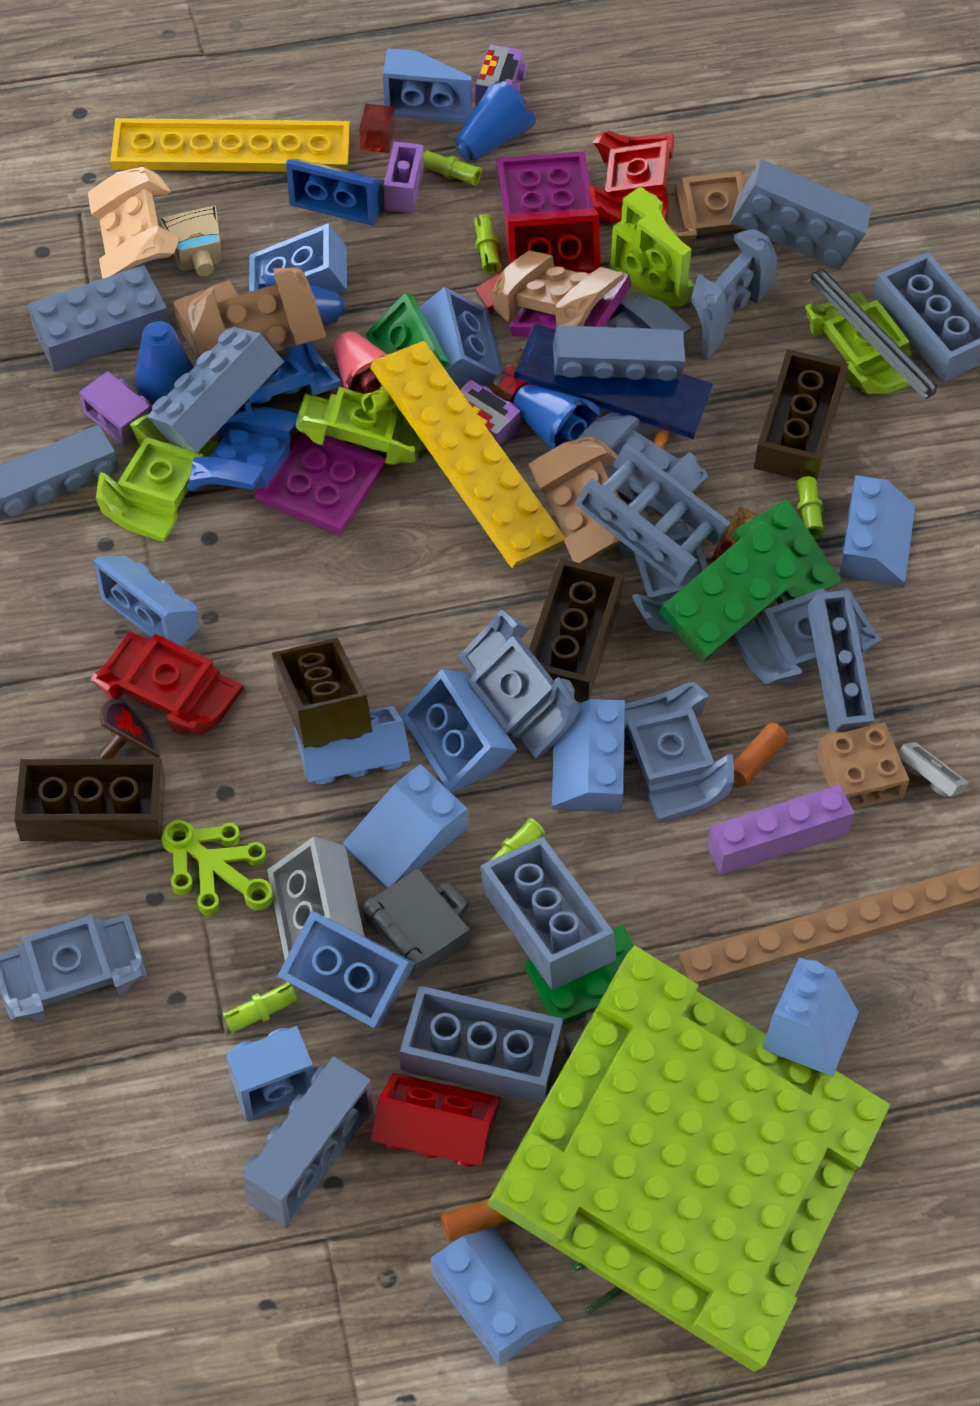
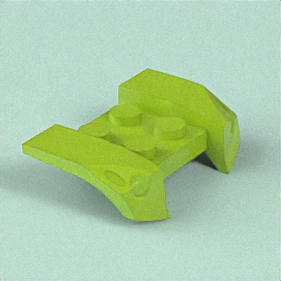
M860 291L850 294L849 296L911 358L912 352L909 350V340L878 299L869 303ZM830 302L820 305L810 303L805 306L813 337L826 334L846 360V363H849L846 381L851 386L861 388V391L866 394H889L910 385Z
M339 387L337 395L331 393L329 400L305 393L297 416L296 428L309 436L313 442L322 445L325 435L341 441L366 446L373 450L387 452L385 463L392 465L403 462L413 463L419 459L423 442L408 422L402 421L404 415L399 413L398 407L390 410L385 408L373 414H368L369 410L365 412L361 405V398L364 394Z
M146 414L130 424L140 447L118 483L107 474L100 472L96 499L101 512L124 529L165 542L178 520L177 508L188 491L187 485L190 480L194 457H210L219 443L208 440L197 453L171 444L148 419L147 416L149 414Z

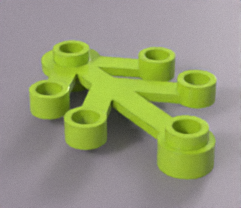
M175 820L165 827L161 839L164 848L173 853L174 874L171 877L172 890L175 894L183 896L189 894L193 889L192 877L187 872L188 853L199 861L200 895L197 898V903L202 914L213 915L220 907L218 895L215 893L214 873L242 893L245 903L249 908L260 911L271 905L273 892L268 881L259 878L250 881L227 864L228 862L247 861L251 866L262 865L267 858L266 848L262 843L252 842L247 846L232 847L240 841V831L234 823H225L220 827L194 829L186 821ZM226 832L235 833V835L231 838H226L223 836ZM176 837H185L182 841H174ZM220 840L222 845L229 848L207 849L200 843ZM253 851H260L262 853L259 857L250 856ZM180 880L188 881L185 886L180 887L176 885ZM256 895H263L265 897L260 901L253 900ZM206 900H213L214 904L211 906H204L203 902Z

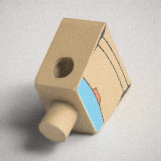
M216 206L159 218L160 226L163 229L180 236L174 254H172L180 270L196 269L199 276L212 274L214 271L213 264L222 261Z

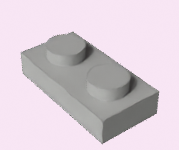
M916 742L903 744L898 751L900 759L904 761V768L916 776L922 775L931 782L930 787L944 797L962 794L969 784L968 781Z

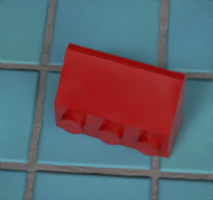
M594 208L504 215L508 265L530 250L553 256L554 267H563L565 270L592 273L601 267L599 214Z
M393 1072L377 1101L371 1141L378 1142L384 1148L391 1150L404 1148L417 1151L420 1156L425 1158L443 1157L451 1159L456 1164L464 1167L482 1166L488 1152L501 1097Z

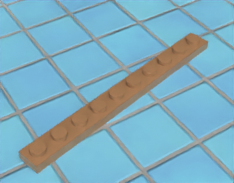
M980 864L678 953L677 960L683 975L697 983L699 988L980 904Z

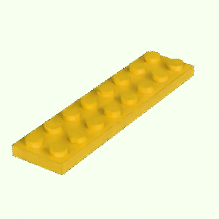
M115 118L110 159L111 169L130 170L144 167L149 170L287 172L286 162L288 159H301L348 171L350 121Z
M425 341L373 360L370 367L512 569L563 546L565 536Z

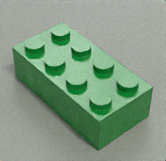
M763 520L668 600L658 613L700 662L703 663L798 582L808 570Z

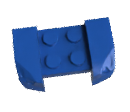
M310 342L286 348L288 356L282 357L284 362L225 424L253 415L250 405L252 402L256 404L265 403L271 400L272 396L280 393H296L302 389V386L312 395H316L343 385Z
M260 407L252 410L253 415L224 424L219 429V445L211 456L194 457L187 490L195 491L198 487L205 484H219L252 490L255 486L266 488L290 453V443L292 442V433L296 428L298 413Z

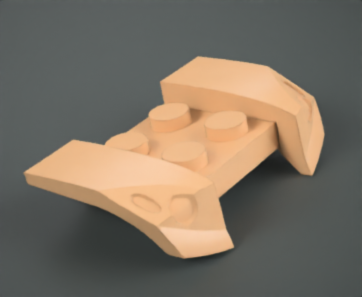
M140 167L117 172L88 192L91 214L100 220L105 255L99 259L102 279L133 269L147 261L168 258L174 254L180 236L174 235L158 226L153 195H168L171 191L158 174L147 168Z

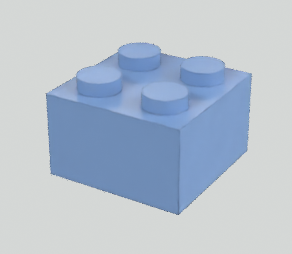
M297 1026L290 1029L280 1028L274 1030L266 1038L255 1042L245 1041L239 1043L231 1051L226 1052L231 1083L246 1121L291 1105L299 1094L304 1096L311 1087V1079L314 1075L313 1064Z

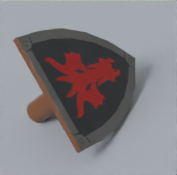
M111 699L103 704L100 709L101 726L111 731L112 738L99 753L102 759H113L127 741L157 758L160 756L157 742L149 727L124 699Z

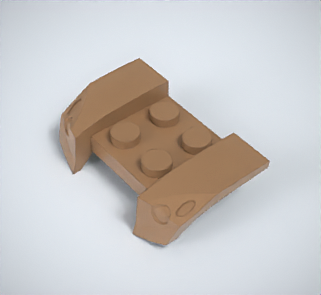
M741 171L682 178L681 184H675V189L666 190L669 200L667 225L688 247L694 246L695 239L700 234L744 229L730 222L737 196L748 180H745V176L741 175Z
M529 250L504 268L492 289L493 306L498 314L509 323L513 321L517 307L521 306L556 315V325L583 326L596 303L624 279V273L599 267L590 275L585 272L578 273L565 270L563 267H554L553 256Z
M273 268L277 283L275 285L217 302L212 287L191 300L188 306V313L199 355L201 356L204 352L210 351L218 343L219 336L227 329L233 327L260 333L275 351L326 337L317 304L305 273L299 268Z
M593 436L565 442L529 463L540 490L546 494L564 533L565 539L563 540L573 562L582 564L623 543L574 505L584 486L591 478L601 485L610 478L605 466H612L618 457L606 443ZM616 490L613 494L621 500ZM642 510L639 514L648 521L647 512Z

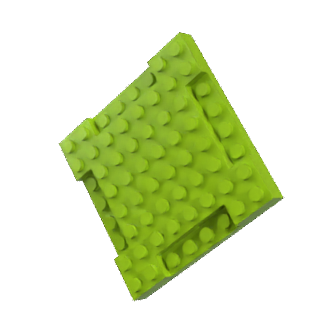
M635 945L621 963L490 1197L487 1206L755 1372L765 1367L798 1299L795 1297V1294L854 1172L861 1167L891 1104L838 1071H835L834 1076H830L768 1052L763 1048L766 1038L765 1033L697 992L696 990L699 986L697 983Z

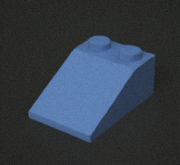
M387 48L383 69L384 116L458 123L467 122L471 116V76L418 51Z
M329 223L250 255L249 292L258 290L259 283L265 284L261 276L263 274L274 275L273 268H299L305 273L310 285L334 290L338 294L347 291V246Z
M419 764L390 788L342 845H345L346 850L387 889L417 868L422 867L468 830V809Z
M311 911L278 977L373 1028H382L415 963L315 911Z

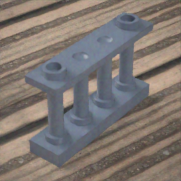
M626 443L612 465L618 470L603 485L591 478L584 486L574 505L679 586L697 561L691 554L705 539L716 545L730 525V522L646 458L641 452ZM628 478L643 489L629 505L613 494ZM653 498L669 509L655 526L639 514ZM679 518L693 529H696L681 546L665 535Z

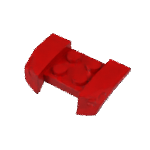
M603 131L598 135L593 144L598 149L603 162L608 163L606 188L603 190L592 185L588 186L593 206L603 221L614 224L619 223L622 220L623 199L641 186L650 194L656 195L663 202L662 216L667 223L669 200L666 194L669 159L673 158L674 134L624 136L612 131Z
M131 631L125 636L106 663L90 679L105 693L109 700L119 699L123 694H126L167 714L166 720L169 722L173 732L180 734L193 732L195 735H203L221 722L244 689L243 684L221 675L219 669L213 666L212 660L157 634H154L148 640Z

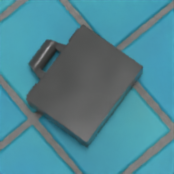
M418 868L374 898L368 899L363 905L364 919L386 946L393 952L415 963L410 972L414 980L470 943V928L460 918L467 910L469 902L451 882L433 887L432 883ZM442 895H444L448 899V901L453 905L455 909H452L450 907V905L444 900Z

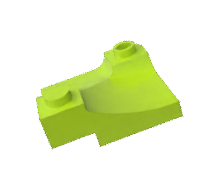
M640 186L623 199L622 220L613 226L610 269L629 274L632 285L646 296L659 300L668 306H684L692 299L695 286L688 278L691 249L673 233L662 216L663 202L656 195L650 194Z

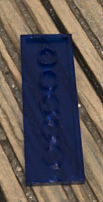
M534 323L513 378L539 387L587 399L596 404L597 407L624 416L631 415L638 418L641 422L694 439L713 387L712 383L683 373L680 379L669 381L650 378L633 380L621 377L602 379L592 376L567 377L554 375L553 341L556 330Z

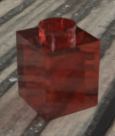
M365 103L359 127L360 150L389 153L395 129L393 106Z

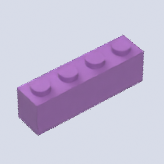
M839 784L710 826L707 848L720 876L847 835L850 832L854 811Z

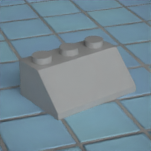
M313 836L267 869L285 961L311 911H315L364 936L345 845Z

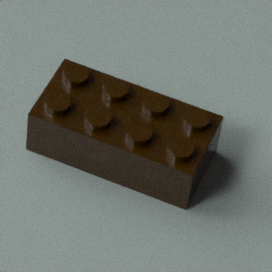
M787 349L757 445L754 469L795 479L810 476L814 477L817 481L843 393L849 363Z
M559 558L529 650L553 681L557 677L570 680L574 688L575 701L582 703L589 700L622 598L624 574Z
M338 638L272 652L278 689L304 748H319L326 746L329 742L341 739L353 740L360 738L363 734L373 732L367 694Z
M161 758L20 759L14 817L20 841L162 840L165 775Z

